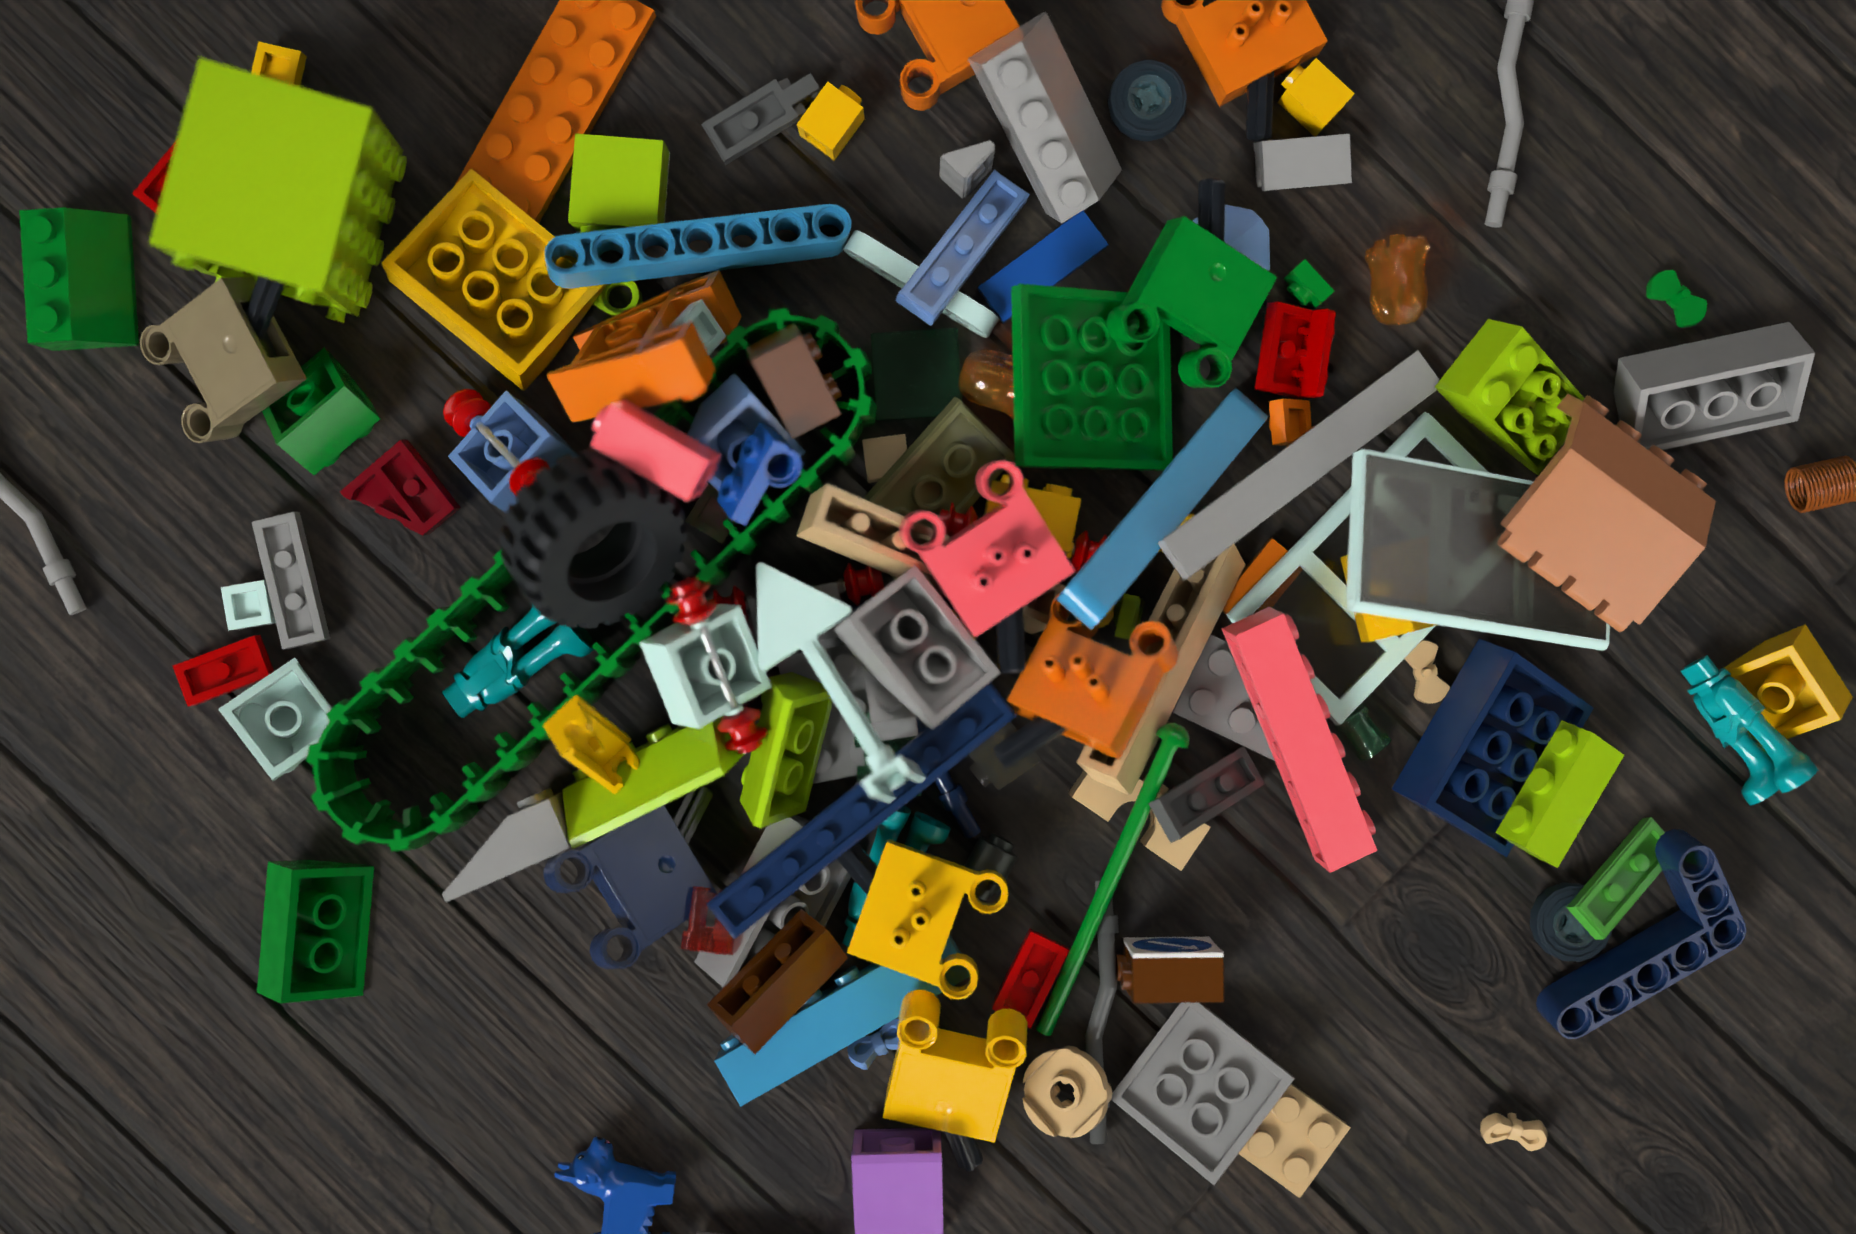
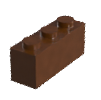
M801 909L707 1006L726 1029L755 1055L835 973L848 957L828 929Z

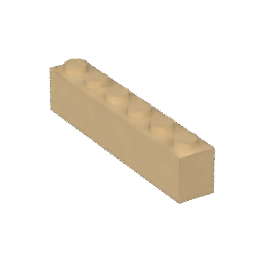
M829 484L824 485L810 495L796 536L896 578H899L916 565L936 592L946 598L919 554L902 542L899 535V526L904 516ZM915 522L910 529V535L916 544H924L931 539L933 529ZM945 534L943 542L949 539L950 536ZM1057 583L1023 606L1025 632L1034 634L1045 629L1052 616V601L1066 586Z
M1235 544L1231 545L1185 580L1174 569L1148 621L1160 622L1166 626L1178 649L1179 657L1177 664L1172 670L1165 673L1160 680L1120 760L1085 745L1077 763L1093 780L1128 795L1132 794L1159 739L1156 732L1167 723L1245 566ZM1152 643L1146 648L1145 654H1156L1163 648L1164 643Z

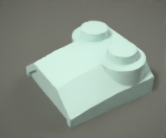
M293 658L218 710L269 777L275 781L283 774L293 771L307 758L309 745L318 743L322 732L329 723L326 714L332 707L308 677L296 658Z

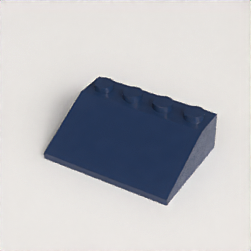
M1479 639L1397 778L1392 790L1507 857L1514 844L1495 833L1560 722L1565 721L1582 728L1594 708L1516 652Z

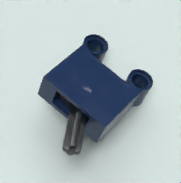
M703 785L684 794L673 818H671L665 806L662 805L585 843L576 850L557 854L547 861L543 877L546 885L551 890L557 893L575 892L585 888L593 879L622 927L605 929L593 937L590 944V955L597 966L603 969H624L632 966L643 949L707 907V902L717 895V892L688 846L713 796V792L707 786ZM564 860H569L576 866L577 877L572 884L564 882L560 876V866ZM613 936L619 938L623 944L622 956L617 961L612 960L607 953V944Z

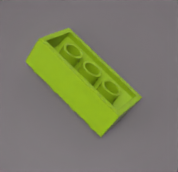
M725 714L700 729L681 725L672 730L669 723L647 734L645 737L648 742L637 748L630 742L629 745L639 758V768L635 770L627 764V760L619 764L617 774L621 776L624 787L616 794L610 792L582 770L577 769L572 774L575 780L562 790L567 836L572 850L725 775L744 755L738 754L736 750H727L724 746L731 736L729 732L718 731L717 726Z

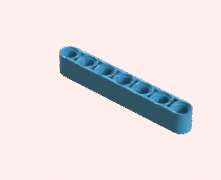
M823 204L567 234L554 237L548 242L544 258L550 280L555 285L568 289L826 258L839 255L843 251L851 230V218L843 207L837 204ZM823 225H833L840 230L841 234L835 237H828L819 228ZM781 230H790L798 238L792 242H784L777 237L776 233ZM738 235H747L755 243L749 247H740L732 239ZM703 240L711 248L706 252L699 253L691 250L688 245L692 241ZM659 245L667 252L662 257L652 258L647 256L644 251L649 246ZM613 250L619 252L622 258L615 263H606L600 259V256L606 251ZM562 256H572L578 260L573 267L568 269H562L555 265L556 260Z
M1234 388L1068 583L1056 600L1089 629H1092L1107 614L1160 550V546L1157 543L1179 527L1269 416L1242 392Z

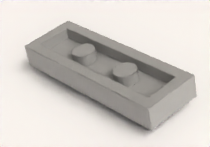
M290 512L252 521L282 649H290L330 639L300 512Z

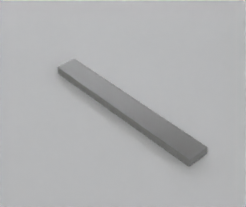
M1417 350L1157 544L1183 580L1189 578L1437 390L1435 386L1439 382V378L1419 350Z

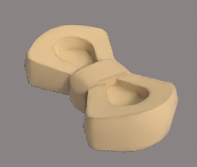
M1425 639L1404 659L1413 668V675L1416 680L1415 699L1422 703L1433 704L1445 698L1450 686L1437 676L1438 670L1436 665L1433 664L1438 651V645Z
M1493 1113L1481 1121L1480 1132L1486 1144L1509 1139L1518 1141L1528 1151H1535L1544 1147L1547 1142V1130L1541 1120L1522 1122V1120L1517 1119L1515 1113H1509L1507 1115L1508 1118L1499 1113Z

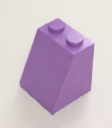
M930 1128L855 1130L851 1154L855 1234H943L941 1131Z

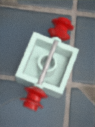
M697 577L684 579L671 587L673 593L666 598L667 603L678 604L680 611L673 617L674 622L677 623L639 643L672 723L700 729L725 714L717 726L718 731L729 732L731 736L726 741L725 748L727 750H736L738 754L749 753L762 745V739L768 734V730L765 727H756L755 721L761 715L760 710L743 707V703L771 688V683L766 671L759 668L758 650L740 605L717 604V601L706 600L703 593L710 587L709 582H699Z

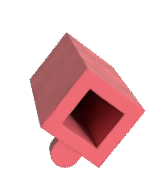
M627 400L604 406L597 415L592 427L596 434L590 446L687 502L702 494L707 483L717 471V463L721 457L720 453Z

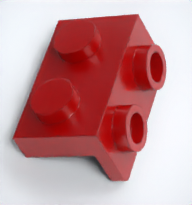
M1278 301L1267 303L1255 389L1296 399L1322 397L1328 380V363L1331 343L1335 334L1336 311L1331 309L1310 310Z

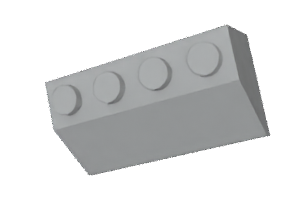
M1043 12L968 58V61L1045 213L1063 223L1098 202L1122 169L1048 14Z
M1790 322L1619 358L1613 392L1619 420L1624 421L1642 434L1637 442L1647 450L1652 444L1665 450L1796 422L1801 412L1815 352Z
M795 815L767 826L741 875L809 822V820ZM835 859L736 939L730 935L717 918L694 963L722 987H725L801 909L825 927L851 878L850 874Z

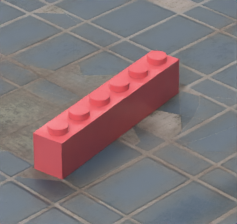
M1267 607L1222 628L1314 860L1331 873L1376 852L1377 848L1372 838V835L1376 834L1374 823L1369 814L1360 808L1357 797L1361 795L1359 785L1354 776L1345 770L1341 759L1346 756L1345 749L1335 733L1331 734L1326 719L1330 718L1328 706L1322 696L1314 691L1310 680L1315 678V674L1307 657L1299 653L1295 640L1299 638V633L1292 618L1288 614L1284 615V613Z

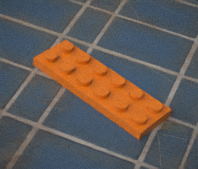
M559 0L456 184L472 168L537 223H540L573 164L575 133L590 134L656 18L655 11L637 0Z

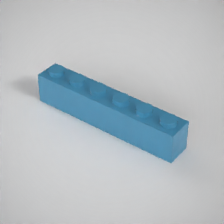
M950 934L941 959H945L951 954L961 953ZM872 963L860 971L857 966H853L834 978L836 984L823 992L818 989L755 1055L731 1035L720 1043L722 1049L719 1050L714 1061L741 1107L898 1018L901 1002L910 991L926 990L935 996L942 993V991L936 985L876 963ZM954 965L947 969L945 975L947 981L954 986L970 977V972L962 965Z

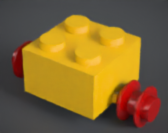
M1003 475L1000 482L993 480L989 487L990 490L997 495L1004 493L1009 486V476ZM1023 478L1024 491L1063 553L1066 554L1067 558H1071L1072 555L1071 564L1075 572L1078 573L1106 540L1107 535L1104 534L1099 542L1092 541L1089 538L1088 531L1085 530L1076 538L1075 544L1072 543L1081 499L1071 497L1073 489L1059 485L1046 484V487H1043V491L1028 488L1029 480ZM987 499L984 515L1001 505L1000 502H993ZM951 502L950 511L941 509L939 518L945 527V534L952 537L975 522L978 516L972 506L965 514L956 512L954 503Z

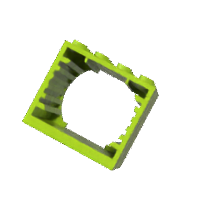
M199 57L149 244L173 256L174 261L172 264L183 268L186 267L190 270L196 269L201 273L215 276V282L221 278L253 277L255 282H257L258 277L262 276L285 283L282 296L328 308L325 318L344 323L346 314L358 317L360 308H367L370 302L373 284L368 282L372 265L378 266L382 258L384 241L379 240L383 224H389L392 220L395 199L391 198L395 181L401 182L403 179L407 158L402 155L403 149L372 108Z

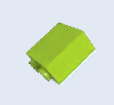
M575 133L568 222L577 232L584 233L665 223L670 152L663 140Z

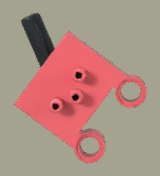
M990 461L978 470L976 487L985 499L1000 502L1001 505L944 542L945 527L940 518L924 510H915L908 513L902 519L899 526V535L902 542L908 548L919 554L963 625L972 636L977 637L996 624L998 669L1003 673H1018L1025 669L1023 606L1073 574L1075 570L1024 491L1023 477L1020 470L1008 461ZM1001 468L1009 476V486L1004 493L997 495L990 490L988 478L994 470ZM919 519H928L933 526V535L924 544H916L910 535L912 525Z

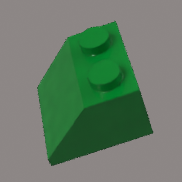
M325 347L301 366L307 379L262 411L276 444L312 475H316L324 467L334 464L348 446L355 440L368 435L375 423L381 419L369 397Z

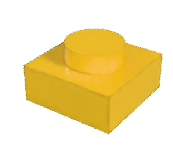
M258 41L251 73L300 87L307 56L298 50Z

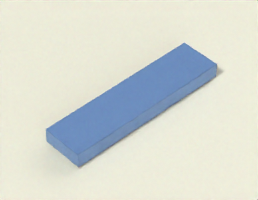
M994 170L900 290L895 301L932 326L1027 202L1030 194Z

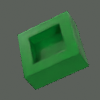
M1306 259L1284 278L1289 284L1287 291L1290 296L1301 306L1305 307L1308 305L1312 310L1335 292Z

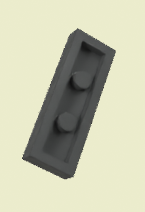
M1242 746L1148 804L1170 843L1183 838L1263 786L1265 782L1245 747Z

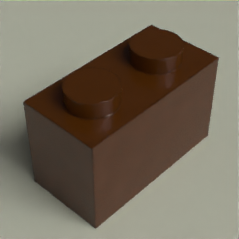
M795 323L746 347L748 355L792 439L841 415L834 400L842 397L830 372L821 375L815 361L822 358V355L810 332L802 336Z

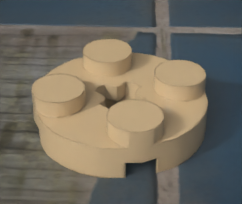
M1074 1046L1052 1049L1041 1054L1028 1066L1023 1079V1083H1025V1097L1022 1099L1029 1119L1042 1132L1054 1137L1059 1135L1076 1138L1094 1129L1104 1118L1108 1103L1112 1099L1113 1094L1112 1087L1108 1083L1107 1076L1100 1064L1092 1056ZM1059 1081L1065 1085L1071 1084L1074 1088L1073 1095L1075 1100L1073 1103L1069 1099L1063 1102L1058 1099L1057 1095L1061 1091L1057 1085Z

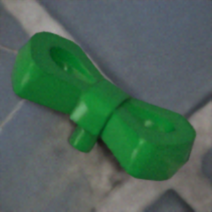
M1675 270L1659 271L1650 278L1646 287V297L1652 300L1665 301L1674 309L1677 327L1686 328L1694 326L1705 317L1707 301L1691 295L1687 287L1681 286Z

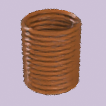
M1845 455L1791 467L1785 477V491L1789 503L1796 511L1806 513L1856 501V462Z

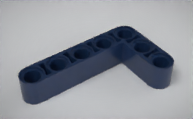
M1681 829L1666 831L1660 836L1655 847L1657 860L1680 910L1548 985L1540 992L1536 1002L1537 1011L1563 1037L1567 1039L1583 1037L1734 950L1744 940L1747 931L1746 924L1715 853L1711 848Z

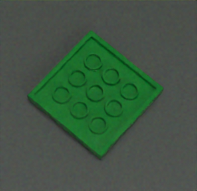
M1032 284L1012 286L1015 466L1164 471L1173 460L1170 326L1160 320L1158 332L1152 339L1146 342L1122 344L1110 336L1107 330V318L1114 307L1122 304L1128 292ZM1131 311L1127 318V326L1135 334L1139 328V319Z

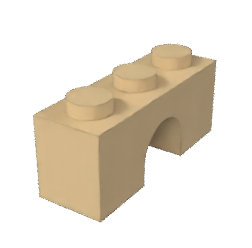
M1083 770L1069 791V794L1072 798L1109 822L1121 805L1136 801L1145 778L1143 781L1138 779L1132 794L1128 795L1093 780ZM1162 784L1157 798L1166 793L1169 788ZM1151 809L1150 825L1140 842L1146 848L1182 871L1211 827L1204 823L1183 838L1170 843Z

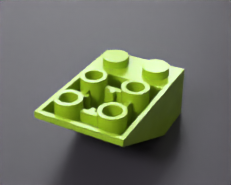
M1491 319L1485 322L1435 386L1438 392L1461 416L1538 475L1564 444L1572 417L1561 412L1556 407L1567 394L1581 401L1584 399L1522 326Z

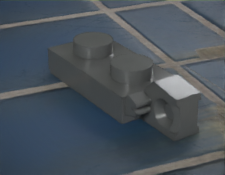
M811 73L792 85L788 78L779 82L777 79H774L701 125L724 164L727 165L797 123L806 112L804 106L812 102L821 90Z

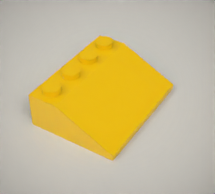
M472 168L381 262L388 280L523 391L528 388L554 359L607 285L572 289L561 288L555 285L550 280L544 258L545 248L548 242L555 236ZM562 256L556 260L555 265L562 269H568L573 267L578 260L572 256Z

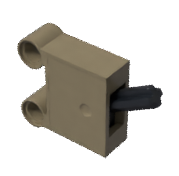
M262 276L258 277L257 282H255L253 277L221 278L162 324L150 325L142 332L140 348L146 360L155 365L185 363L205 402L188 405L183 410L181 425L185 435L191 441L205 443L237 437L242 432L244 423L307 379L273 316L285 283Z

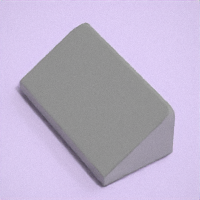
M986 141L943 154L940 157L939 177L962 199L963 197L966 198L992 170L995 144L991 141Z

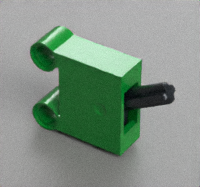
M1217 178L1203 179L1198 184V225L1185 216L1167 220L1122 304L1114 307L1107 318V330L1110 336L1122 344L1146 342L1152 339L1158 332L1160 320L1199 344L1200 348L1191 349L1181 357L1178 365V374L1181 381L1192 388L1219 387L1227 382L1232 372L1231 361L1277 279V276L1224 242L1225 182ZM1131 311L1139 319V328L1135 334L1127 326V318ZM1204 357L1210 364V372L1206 379L1200 373V363Z

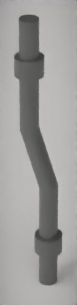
M1095 880V892L1101 880ZM1113 897L1096 933L1098 936L1100 986L1085 1034L1086 1053L1092 1056L1103 1070L1102 1037L1117 989L1115 933H1119L1118 915L1113 912ZM1106 1114L1102 1121L1090 1131L1091 1144L1107 1143Z

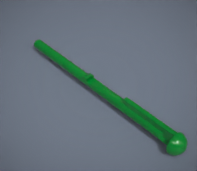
M1167 723L1156 732V735L1162 739L1160 748L1152 762L1036 1026V1030L1045 1036H1051L1150 814L1151 808L1148 803L1157 798L1176 750L1179 747L1188 748L1189 746L1188 732L1179 724Z

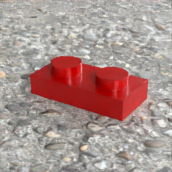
M253 635L173 665L187 707L196 706L257 683L274 672L261 635Z
M1029 928L991 1004L992 1010H1016L1025 1017L1027 1027L1031 1028L1070 951L1069 948Z

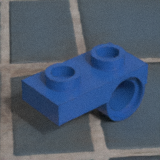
M759 422L754 433L749 435L744 441L740 452V459L734 470L722 481L717 502L731 520L746 525L768 484L775 487H784L790 485L798 478L802 470L800 456L774 428ZM781 453L780 458L776 462L768 464L773 456Z

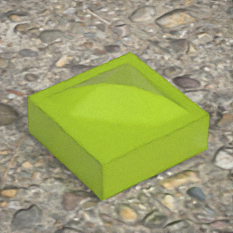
M1124 593L1123 599L1114 609L1115 637L1130 640L1133 630L1141 622L1145 605L1143 598Z

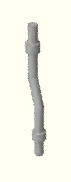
M1507 0L1504 12L1507 24L1497 72L1506 126L1497 168L1491 172L1487 188L1491 195L1484 224L1489 227H1502L1508 197L1514 193L1517 181V174L1514 173L1524 128V118L1515 67L1525 22L1531 19L1534 0Z
M0 473V499L26 522L46 565L43 571L49 584L56 586L69 615L86 610L84 601L73 580L76 576L69 559H63L41 511Z

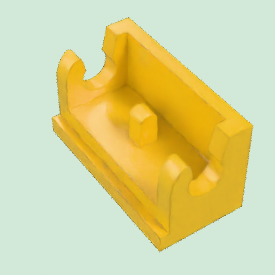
M577 694L543 724L561 756L613 794H616L624 787L621 776L617 774L619 764L627 760V764L635 770L639 768V758L629 745L631 741L629 735Z

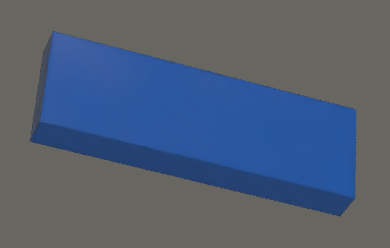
M1081 211L981 284L977 290L996 316H998L1002 324L1012 318V286L1018 284L1056 286L1106 249L1109 244L1086 213Z

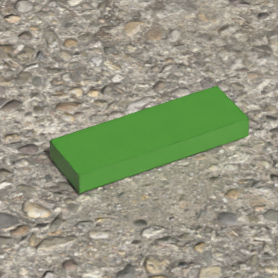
M1652 817L1640 820L1566 907L1595 940L1605 939L1662 871L1656 857L1655 847L1658 839L1665 832Z

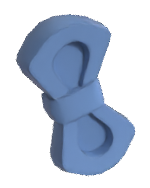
M899 1019L892 1020L885 1024L880 1031L870 1036H864L848 1045L847 1051L850 1061L858 1068L867 1070L877 1056L886 1055L889 1050H897Z

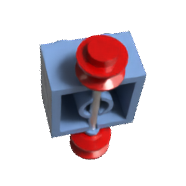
M462 389L455 392L444 405L443 416L445 421L453 427L458 435L464 437L448 457L490 503L505 513L510 504L515 505L517 503L516 494L524 484L529 486L536 479L534 474L543 467H546L547 470L557 465L556 460L563 456L571 455L573 458L579 456L539 414L507 390L493 406L484 400L481 394L474 389Z

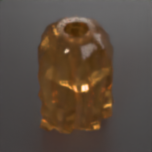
M1405 234L1390 235V248H1387L1386 239L1378 240L1374 243V247L1366 250L1364 257L1371 274L1370 303L1372 314L1378 322L1387 326L1415 323L1420 319L1427 307L1428 289L1425 269L1430 244L1427 242V238L1420 234L1417 237H1405Z
M982 349L970 353L965 359L959 377L961 393L969 401L1005 412L1014 420L1013 356L990 349Z

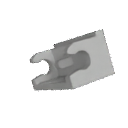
M1350 134L1254 143L1257 186L1262 187V191L1352 183Z

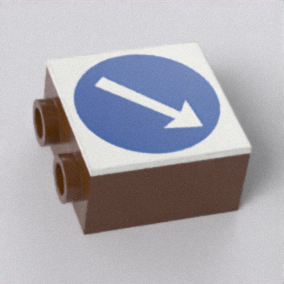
M1210 937L1123 938V954H1116L1117 981H1121L1122 990H1127L1133 1003L1224 1002L1223 952Z

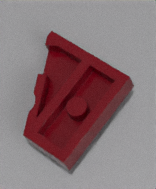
M408 439L399 440L340 491L343 497L349 500H357L375 509V513L388 519L400 521L404 527L422 536L430 535L461 508Z

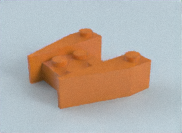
M720 270L680 284L573 336L580 351L572 363L547 374L572 423L596 418L604 406H609L623 400L643 408L666 403L680 397L683 401H689L706 392L716 368L692 320L672 328L670 325L689 304L702 299L726 336L737 327L742 316ZM725 337L720 344L728 341Z

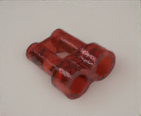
M693 886L695 891L692 892L688 931H683L681 950L732 956L735 939L715 916L714 927L706 926L708 906L706 904L717 893L708 892L711 891V888Z

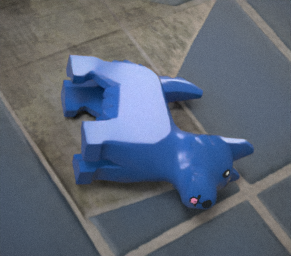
M594 1137L589 1148L586 1151L577 1153L572 1163L559 1162L558 1168L562 1169V1171H555L554 1176L556 1178L569 1182L578 1189L598 1196L603 1200L604 1214L601 1232L593 1234H651L648 1231V1226H652L654 1207L656 1205L673 1204L677 1172L657 1173L648 1169L619 1163L614 1158L613 1145L602 1137Z

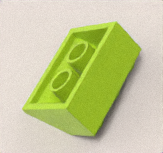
M794 672L769 677L772 687L761 694L763 706L759 722L756 727L767 728L768 734L762 739V745L751 752L749 764L745 767L741 778L743 789L740 802L752 824L758 828L769 826L806 811L833 704V699L822 683Z

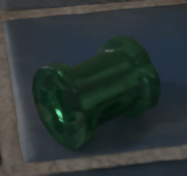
M1366 703L1360 704L1341 725H1336L1335 723L1333 725L1337 732H1344L1357 750L1356 757L1361 761L1375 756L1392 740L1388 734L1382 733L1368 715L1370 709Z

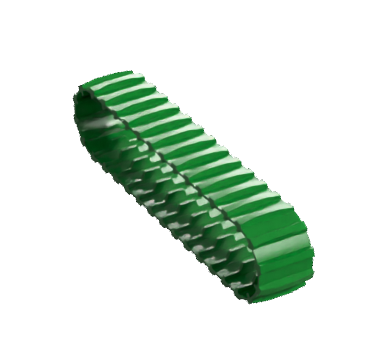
M787 308L770 310L768 319L759 321L746 329L738 325L726 336L729 344L712 359L716 370L707 386L706 392L689 401H683L680 397L662 403V407L653 415L673 427H676L684 418L692 425L695 417L690 412L716 388L721 386L722 382L745 360L750 359L746 347L795 323L802 336L809 332L811 333L813 339L817 341L816 345L821 355L823 353L828 354L832 347L846 359L843 361L844 367L831 373L835 383L848 378L850 382L859 379V401L850 399L849 403L836 401L840 412L851 414L854 418L841 440L824 426L820 432L833 447L807 472L802 467L801 478L775 502L764 492L761 499L768 509L743 532L731 520L726 519L723 524L735 540L712 562L699 550L694 549L690 553L697 561L696 565L702 570L696 576L699 582H709V584L720 586L729 577L730 572L727 567L742 553L750 556L761 547L759 537L775 522L783 526L793 517L790 508L805 493L813 494L823 487L824 483L821 478L837 463L847 466L856 457L853 447L858 441L863 428L870 427L875 423L877 405L872 398L867 396L865 383L871 377V363L863 350L860 348L851 349L840 336L838 323L823 315H820L816 320L791 316ZM500 550L493 556L496 564L483 576H472L460 587L462 596L451 606L438 608L426 619L429 627L421 635L405 639L393 651L396 658L387 667H380L371 671L360 682L362 690L355 697L346 698L338 702L326 714L329 723L322 732L318 743L309 745L306 760L313 765L316 791L311 797L317 810H326L334 821L343 828L342 837L355 844H364L369 841L389 845L391 851L418 849L429 844L438 836V833L454 832L464 827L478 813V802L496 797L511 781L508 775L511 771L528 767L540 755L542 749L539 744L546 739H551L543 724L576 694L591 706L595 704L605 692L602 685L610 677H622L633 668L636 663L634 655L641 649L639 642L666 629L665 626L680 611L678 604L667 603L648 622L637 613L633 615L625 614L626 618L632 623L629 627L635 634L616 652L610 649L603 641L594 643L592 647L599 654L596 659L601 663V666L584 682L579 680L571 671L564 672L559 676L567 685L563 691L568 697L553 712L548 711L539 701L531 703L527 708L534 717L529 722L535 729L521 742H517L508 732L499 733L494 739L501 746L496 753L502 760L489 772H485L475 762L466 764L462 770L469 779L463 785L468 789V792L457 802H453L443 792L435 794L429 799L436 808L429 815L430 817L422 818L418 805L403 810V823L394 821L392 817L395 811L389 809L392 802L385 799L376 802L373 807L362 792L371 784L369 778L357 781L354 760L365 758L367 751L363 750L364 745L355 744L360 730H363L367 735L377 733L382 728L376 719H379L383 714L377 708L390 695L400 704L408 703L414 698L408 691L414 684L408 678L422 665L432 673L442 672L446 668L440 661L445 656L440 648L455 634L464 642H474L478 638L472 631L477 625L471 619L488 603L498 612H505L510 608L505 602L508 596L503 589L513 578L503 563ZM666 581L660 587L664 592L662 596L665 599L673 593L672 585Z

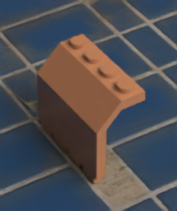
M1567 394L1556 407L1561 412L1572 417L1565 443L1500 524L1506 530L1499 537L1497 544L1522 563L1529 560L1528 567L1554 586L1562 585V592L1589 611L1595 609L1594 614L1618 632H1622L1632 621L1640 625L1705 549L1716 500L1702 491L1707 483L1687 469H1684L1679 474L1671 468L1670 465L1675 459L1654 444L1648 450L1637 441L1641 438L1642 434L1622 420H1619L1616 425L1607 420L1605 415L1609 410L1588 395L1581 401Z

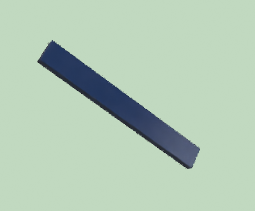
M990 681L935 728L930 729L927 727L894 753L896 757L901 755L916 762L927 779L917 783L905 778L906 782L903 785L892 790L896 799L890 803L870 798L859 781L710 899L706 905L730 935L736 939L1017 716L1016 712ZM873 771L869 773L867 776H865L863 779L871 775Z

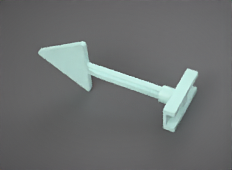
M762 562L756 565L759 668L767 671L796 651H803L868 756L865 760L873 773L860 782L870 798L890 803L896 799L892 790L903 785L906 782L905 778L917 783L927 779L916 762L901 755L896 757L889 745L884 746L818 640L821 634L853 613V609Z

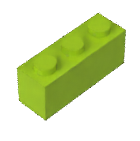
M1561 721L1495 833L1526 853L1558 868L1623 759L1624 754L1594 733Z

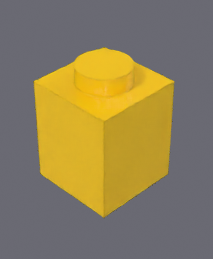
M1315 58L1306 69L1299 64L1281 84L1286 91L1278 103L1316 137L1355 93Z
M827 82L798 121L799 136L835 161L865 120L864 108L860 105L862 102L861 98L844 85H841L838 89Z

